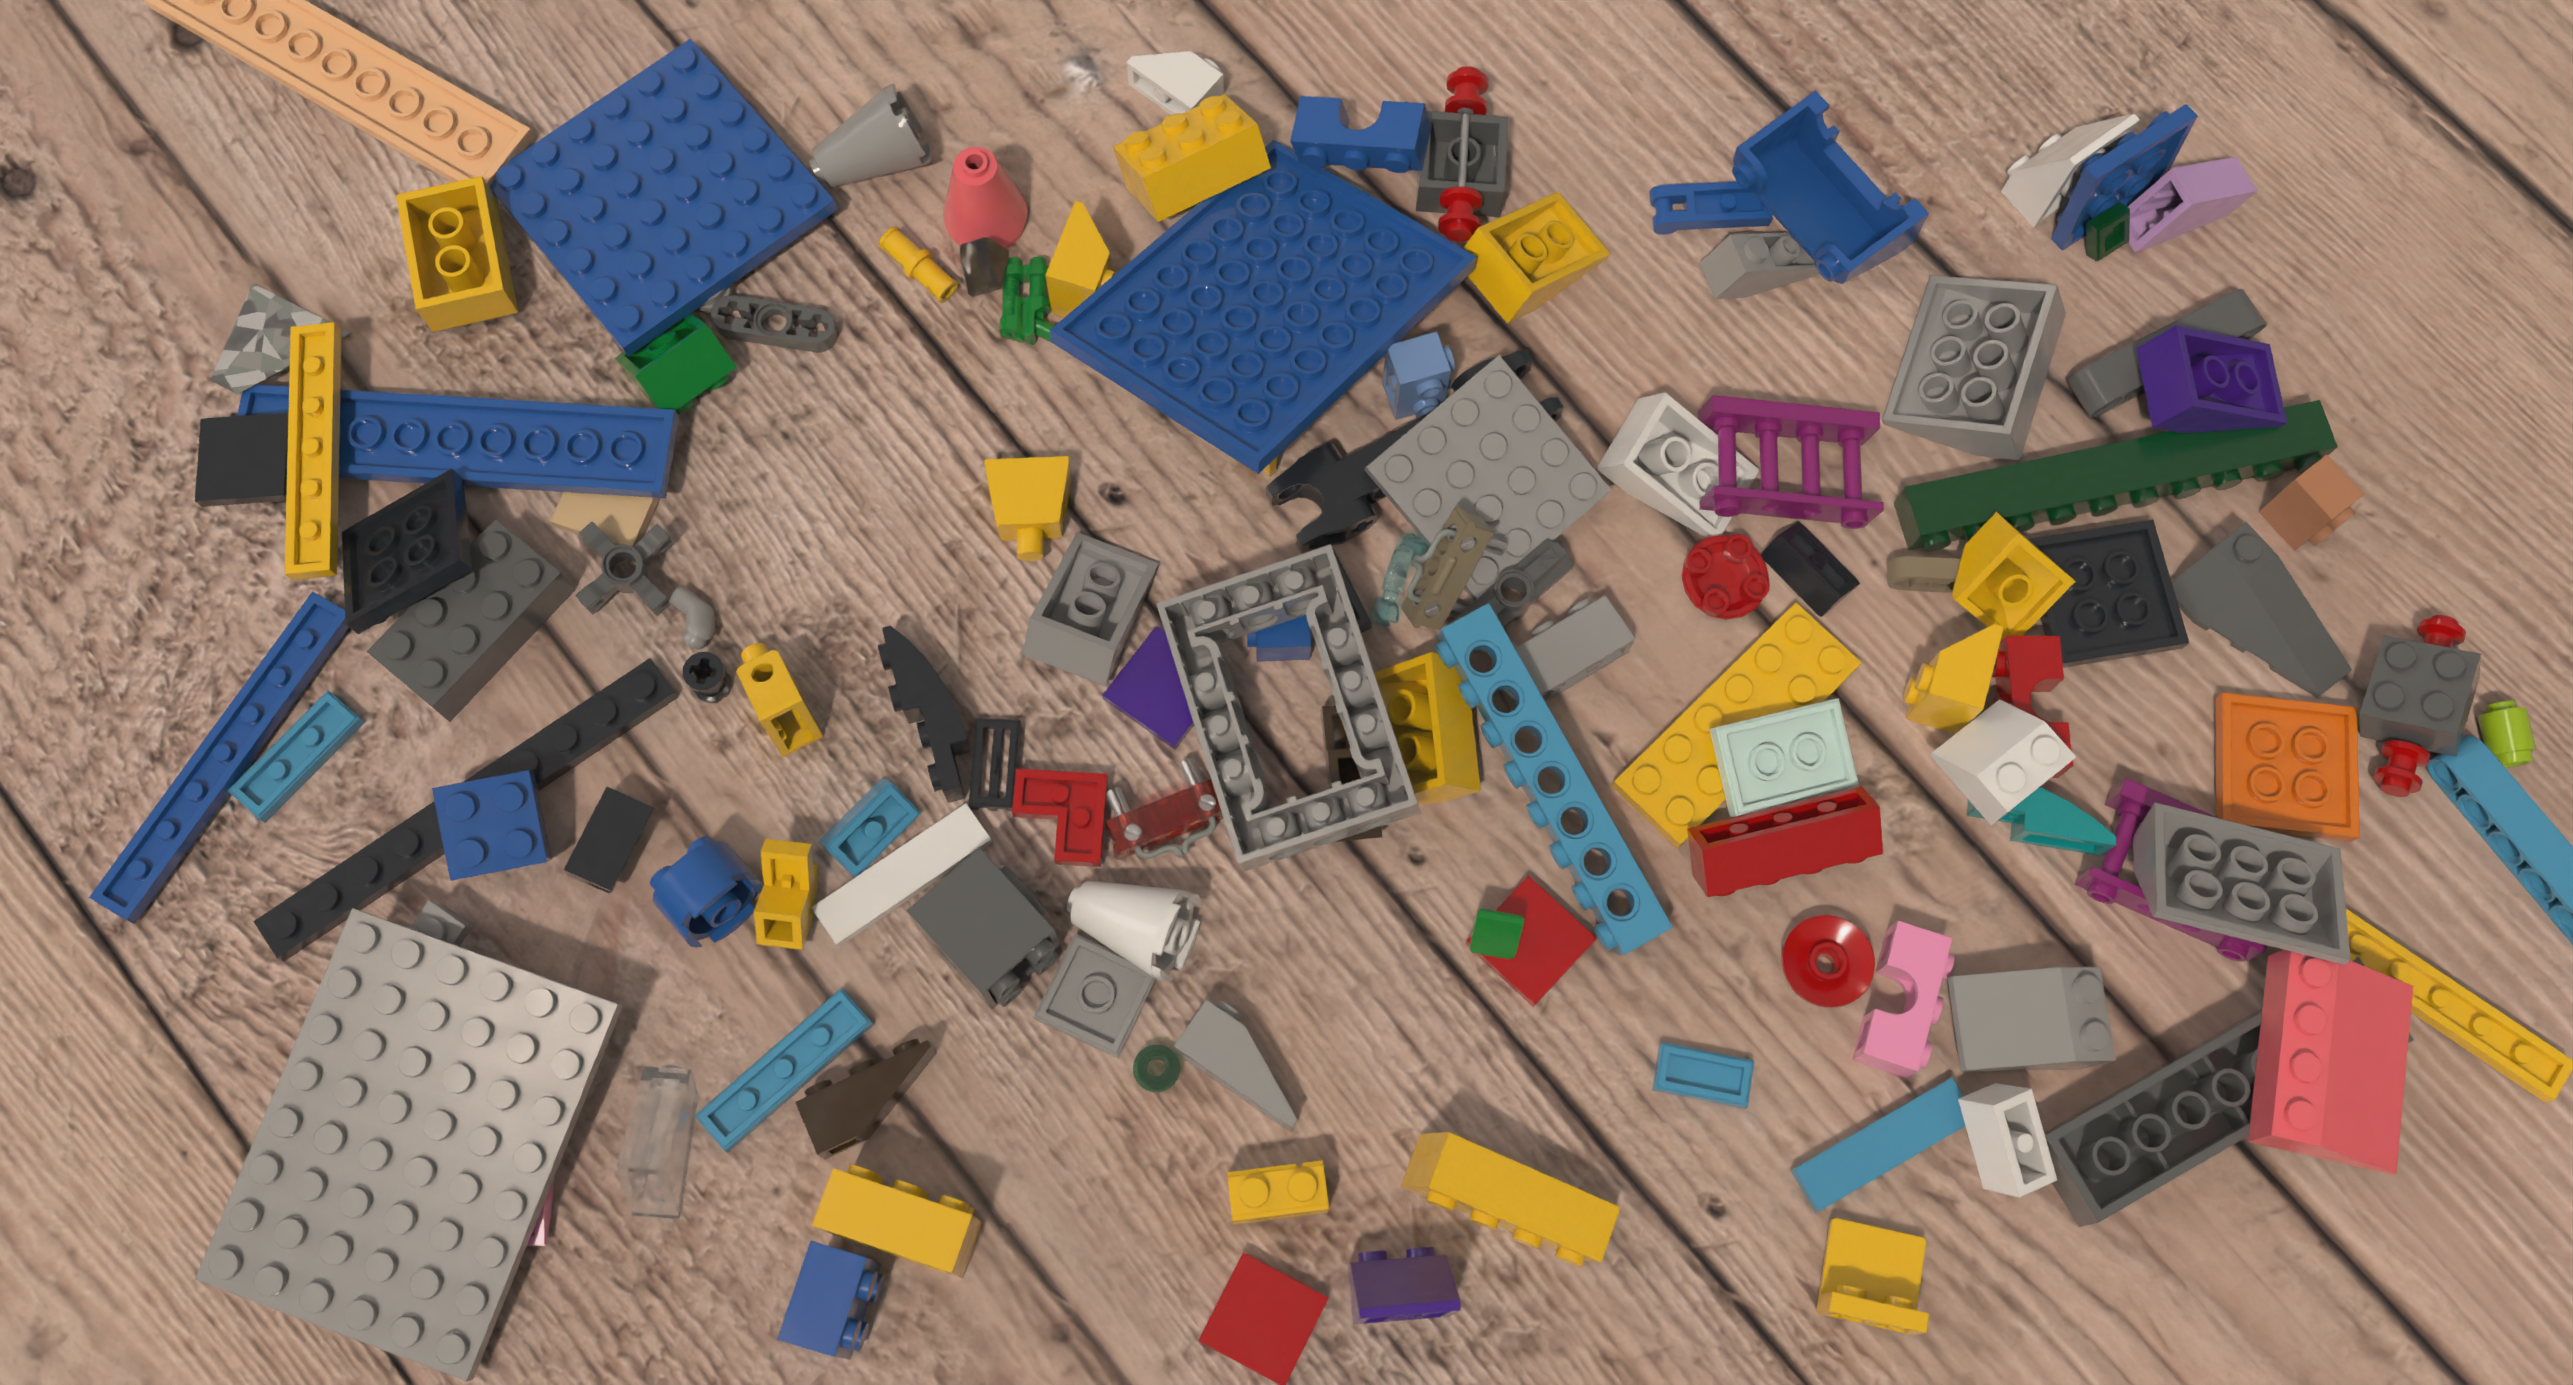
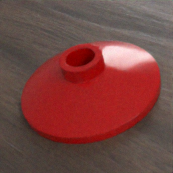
M1819 915L1802 921L1789 933L1782 948L1781 964L1785 979L1799 997L1813 1005L1824 1008H1837L1848 1005L1860 998L1872 982L1875 972V956L1872 946L1865 934L1856 925L1841 917ZM1818 957H1825L1831 962L1830 972H1823L1818 968Z

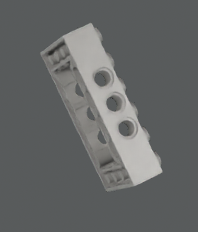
M1331 544L1156 603L1237 863L1245 871L1421 813ZM1306 615L1322 659L1323 670L1335 698L1338 715L1351 747L1349 748L1361 779L1343 785L1341 781L1331 783V789L1301 799L1292 796L1287 798L1288 803L1273 807L1221 644Z

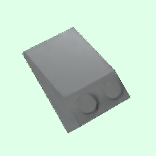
M1077 532L1029 619L1022 654L1106 686L1123 653L1159 563Z
M2055 967L1961 975L1947 978L1961 1072L2081 1070L2116 1061L2101 967Z

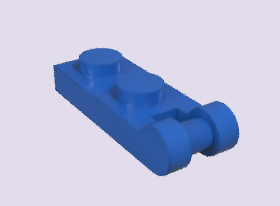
M1738 182L1659 185L1649 191L1650 204L1656 211V215L1652 218L1653 230L1659 235L1671 234L1677 230L1770 226L1773 219L1772 213L1749 188H1743ZM1683 203L1684 211H1672L1673 204Z

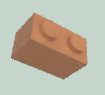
M2325 455L2293 480L2263 507L2259 513L2295 551L2308 540L2316 546L2356 514L2350 506L2365 494L2328 455Z

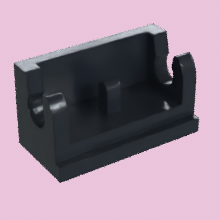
M606 786L564 868L566 875L603 892H613L641 833L654 811V807Z

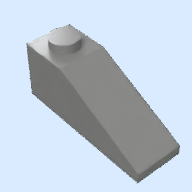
M1206 999L1175 1043V1054L1291 1133L1296 1126L1297 1118L1246 1026L1239 1022L1243 1016L1236 1009L1221 1000L1215 1006Z

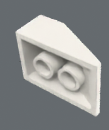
M2130 114L2076 127L2063 137L2059 134L2053 135L2039 148L2037 155L2031 159L2025 155L2009 168L2007 174L2010 177L2002 188L2001 193L2033 228L2068 204L2070 200L2068 194L2078 183L2082 175L2080 169L2083 164L2098 153L2104 156L2112 151L2123 137L2133 131L2140 119L2135 114Z
M1666 392L1638 398L1596 469L1630 496L1706 538L1722 535L1732 517L1718 516L1715 514V511L1699 510V501L1714 485L1719 486L1718 435ZM1736 451L1737 488L1749 489L1759 469Z

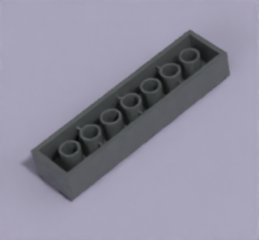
M2359 957L2350 960L2365 966ZM2262 1009L2044 1132L2057 1181L2052 1182L2079 1227L2099 1223L2249 1136ZM2410 1033L2408 1043L2414 1040Z

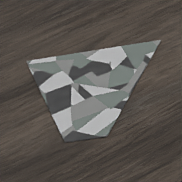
M252 283L210 381L239 394L290 367V331L292 326L330 322ZM339 327L341 329V339L351 334V332Z

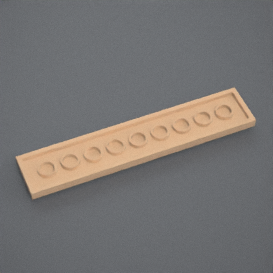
M144 0L149 8L451 182L482 176L487 185L490 186L496 179L498 170L506 166L512 158L523 152L535 137L529 127L306 0Z

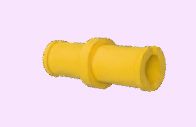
M897 226L891 227L883 234L879 240V248L884 250L904 268L903 273L908 279H916L940 303L945 302L955 293L958 288V281L950 277L933 261L934 257L931 252L925 248L920 249Z

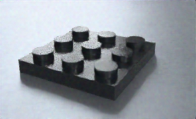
M453 469L446 471L341 532L346 625L357 634H360L376 624L383 623L390 616L409 605L420 602L430 593L452 581L460 579L464 574L472 570L464 480Z
M2154 520L2029 539L2076 581L2041 617L2045 635L2060 636L2063 668L2183 649L2189 644Z

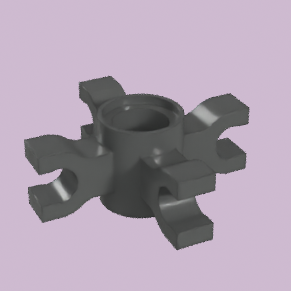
M593 521L579 532L582 540L602 559L601 568L603 573L575 595L592 615L617 591L621 593H635L656 616H659L670 606V603L667 601L668 599L647 579L648 569L646 565L673 545L670 536L658 523L633 547L629 545L615 546ZM631 560L636 563V570L630 577L617 578L613 575L614 568L619 562Z

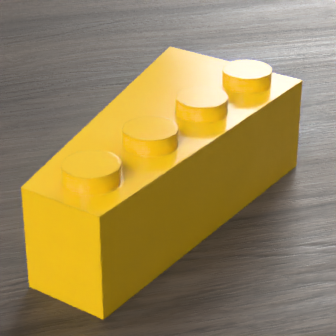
M1450 1132L1420 1134L1400 1186L1403 1189L1426 1197V1201L1434 1206L1452 1212L1456 1209L1470 1215V1221L1492 1230L1500 1227L1513 1232L1512 1239L1524 1245L1539 1249L1540 1245L1543 1244L1557 1250L1555 1254L1557 1259L1577 1267H1582L1584 1261L1602 1263L1621 1208Z

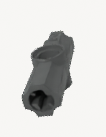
M1547 538L1515 567L1501 573L1496 579L1495 584L1453 619L1450 624L1487 603L1492 607L1503 628L1512 621L1520 619L1528 611L1530 605L1573 569L1574 564L1570 560L1568 552L1558 542ZM1514 589L1521 594L1522 600L1519 602L1508 601L1503 597L1501 591Z

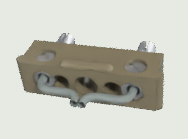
M1457 506L1452 510L1443 529L1435 536L1428 551L1424 555H1416L1412 561V566L1417 571L1408 586L1407 596L1401 607L1414 628L1425 626L1440 630L1448 616L1456 618L1468 606L1457 603V600L1483 552L1487 551L1501 556L1505 553L1504 550L1507 549V543L1504 540L1492 537L1494 532L1481 516L1466 512L1462 506Z

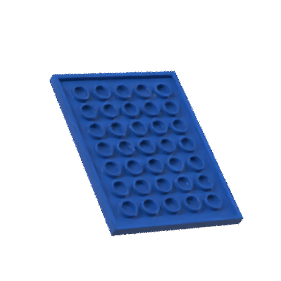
M1272 140L1265 146L1271 166L1270 169L1198 203L1050 329L1051 343L1257 474L1268 466L1383 357L1392 344L1402 339L1475 269L1477 257L1324 168H1316L1299 163L1294 151L1275 140Z

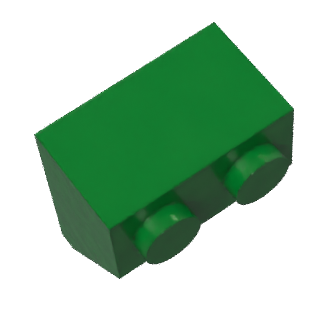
M692 313L685 316L630 356L623 352L615 357L620 367L655 409L675 410L678 415L689 409L694 403L693 398L704 390H714L723 385L729 379L728 373L737 368L708 325Z

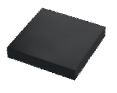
M288 413L202 418L200 421L195 502L201 507L286 501Z

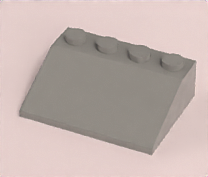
M1930 275L1882 419L1884 425L1976 456L2020 461L2066 315L2058 285Z
M2159 803L2153 804L2133 836L2134 873L2153 917L2347 965L2350 961L2340 848Z

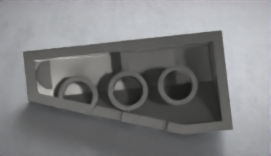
M2247 522L2172 581L2179 608L2194 624L2206 631L2210 628L2232 641L2230 646L2244 653L2247 650L2269 664L2270 670L2316 698L2352 670L2279 556Z

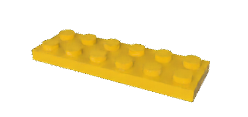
M1795 603L1664 731L1611 786L1678 849L1688 839L1687 829L1702 825L1726 801L1709 729L1823 702L1862 662L1799 604Z

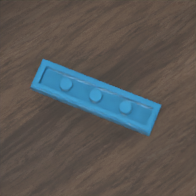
M841 988L699 1111L695 1117L721 1148L729 1153L874 1024Z
M1947 1079L1790 1170L1815 1213L1965 1127L1958 1101L1964 1095L1954 1079Z

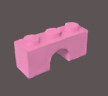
M1897 921L1886 930L1875 973L1892 978L1900 984L1906 997L1905 1008L1902 1014H1891L1874 1009L1863 1017L1853 1061L1905 1078L1919 1072V1068L1924 1069L1932 1051V1042L1927 1041L1930 1025L1937 1023L1943 1008L1944 1000L1938 996L1941 982L1949 978L1954 965L1955 955L1949 953L1953 938L1901 921Z

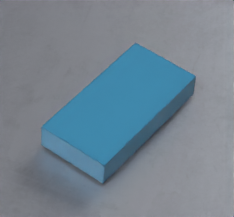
M1661 1042L1658 1048L1652 1091L1745 1109L1748 1107L1754 1060Z

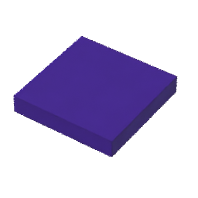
M1156 626L1102 696L1103 700L1176 750L1194 726V722L1166 633Z

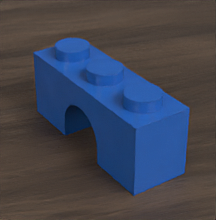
M1300 96L1290 140L1299 163L1316 168L1324 167L1325 165L1345 166L1352 170L1382 168L1394 173H1405L1408 170H1423L1432 127L1424 103L1382 101L1380 115L1374 124L1362 130H1352L1348 128L1350 120L1341 98Z

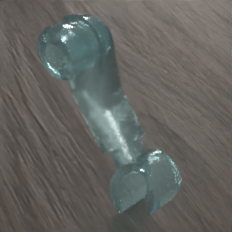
M1405 534L1397 540L1381 587L1384 590L1382 598L1377 597L1372 606L1371 618L1376 623L1390 627L1389 622H1398L1399 607L1396 600L1398 595L1403 593L1411 559L1414 560L1416 555H1424L1428 549V545L1421 537H1415L1414 534Z

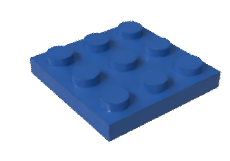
M2187 104L2171 114L2165 111L2158 115L2144 131L2137 135L2134 132L2127 134L2116 144L2112 151L2104 156L2098 153L2088 159L2080 169L2082 175L2078 183L2068 194L2070 200L2066 208L2057 218L2059 223L2051 240L2063 251L2086 236V222L2118 202L2127 207L2170 170L2198 115Z

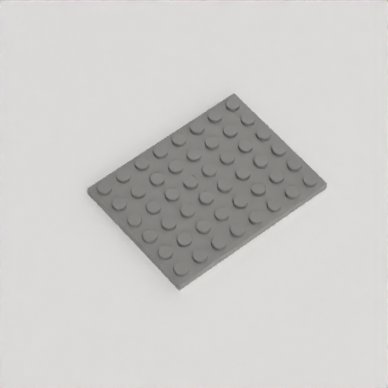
M352 908L195 1280L465 1381L473 1380L623 1005Z

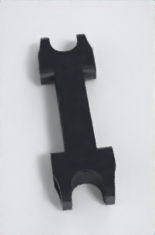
M1527 350L1517 351L1501 357L1519 379H1522L1531 370L1533 359ZM1495 358L1488 359L1462 373L1453 381L1451 385L1454 392L1457 391ZM1550 397L1539 402L1555 422L1561 417L1564 406L1558 397ZM1427 415L1345 458H1342L1334 444L1319 447L1300 457L1289 469L1266 486V496L1272 506L1282 505L1297 498H1306L1315 502L1320 507L1322 512L1320 517L1302 528L1296 535L1297 542L1295 544L1301 554L1330 544L1331 546L1343 544L1362 534L1378 521L1379 517L1372 504L1387 496L1364 468Z

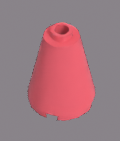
M982 147L966 148L954 160L943 208L945 227L950 238L965 250L970 251V248L983 251V254H994L1008 249L1021 238L1024 232L1028 214L1026 200L1019 188L989 150Z

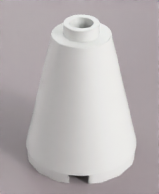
M1088 880L1081 887L1077 886L1072 890L1067 902V911L1071 913L1072 924L1156 980L1170 982L1174 978L1168 973L1173 967L1181 970L1192 951L1200 925L1199 920L1192 918L1193 908L1195 906L1202 909V903L1198 894L1187 890Z

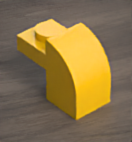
M765 838L761 849L764 885L754 909L756 942L758 945L803 950L813 920L814 911L811 907L816 903L819 866L813 864L812 844Z

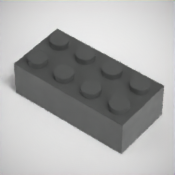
M496 519L470 545L472 570L464 574L460 579L452 581L430 593L420 602L413 603L367 651L383 667L449 722L454 719L575 591L558 569Z

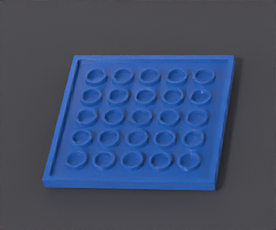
M691 39L512 158L506 166L498 170L496 179L489 186L494 196L627 356L636 352L703 305L721 290L723 291L838 210L836 202Z

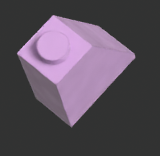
M2237 157L2172 168L2128 206L2130 208L2129 244L2135 253L2141 252L2224 218L2254 195L2257 189Z

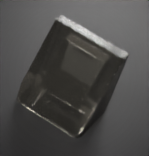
M987 237L961 244L960 257L968 294L975 297L1002 289L1009 250Z

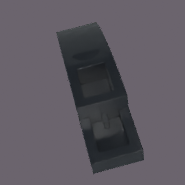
M891 625L883 627L885 643L879 644L878 650L884 670L892 669L896 684L888 686L894 711L903 710L909 724L924 720L917 723V729L923 749L932 748L935 763L927 765L934 792L942 790L948 803L965 799L955 756L972 752L952 697L940 676L925 656Z

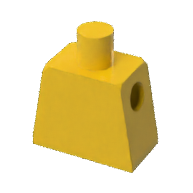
M1069 456L984 459L1000 539L1005 541L1017 540V558L1019 560H1041L1044 557L1043 539H1058L1063 536L1072 481Z
M754 643L746 647L741 652L744 664L737 668L736 673L761 724L781 756L785 757L822 738L823 735L778 650L768 651L764 643Z

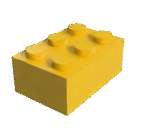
M1225 94L1208 97L1199 106L1183 114H1172L1166 117L1161 124L1146 131L1131 133L1123 142L1112 146L1127 190L1157 222L1271 168L1258 124Z
M482 176L396 195L415 308L432 332L518 313L498 202Z
M849 1164L847 1172L835 1168L832 1169L812 1226L829 1234L963 1279L983 1222L973 1216L975 1208L970 1207L966 1202L945 1195H941L939 1203L927 1200L930 1193L923 1191V1188L895 1179L893 1188L882 1185L883 1177L878 1176L876 1172L853 1164Z

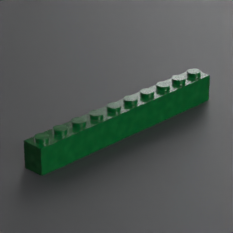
M2317 400L2284 407L2287 424L2281 427L2196 433L2169 431L1906 486L1894 501V506L1908 550L1924 548L1926 552H1933L1946 548L1952 541L1966 539L1968 542L1996 512L2022 533L2030 530L2037 523L2049 521L2050 525H2061L2072 521L2077 515L2091 512L2093 517L2109 514L2122 505L2132 504L2134 508H2141L2157 502L2160 497L2174 495L2175 499H2183L2197 494L2202 488L2215 486L2217 491L2226 490L2237 486L2245 479L2255 477L2257 482L2268 481L2283 474V471L2297 469L2298 473H2304L2325 455H2330L2338 446L2321 401Z

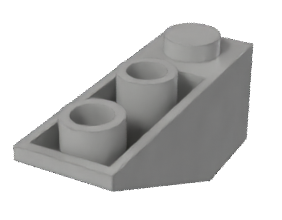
M1789 232L1729 235L1700 262L1715 299L1745 298L1821 275L1817 270L1816 262Z

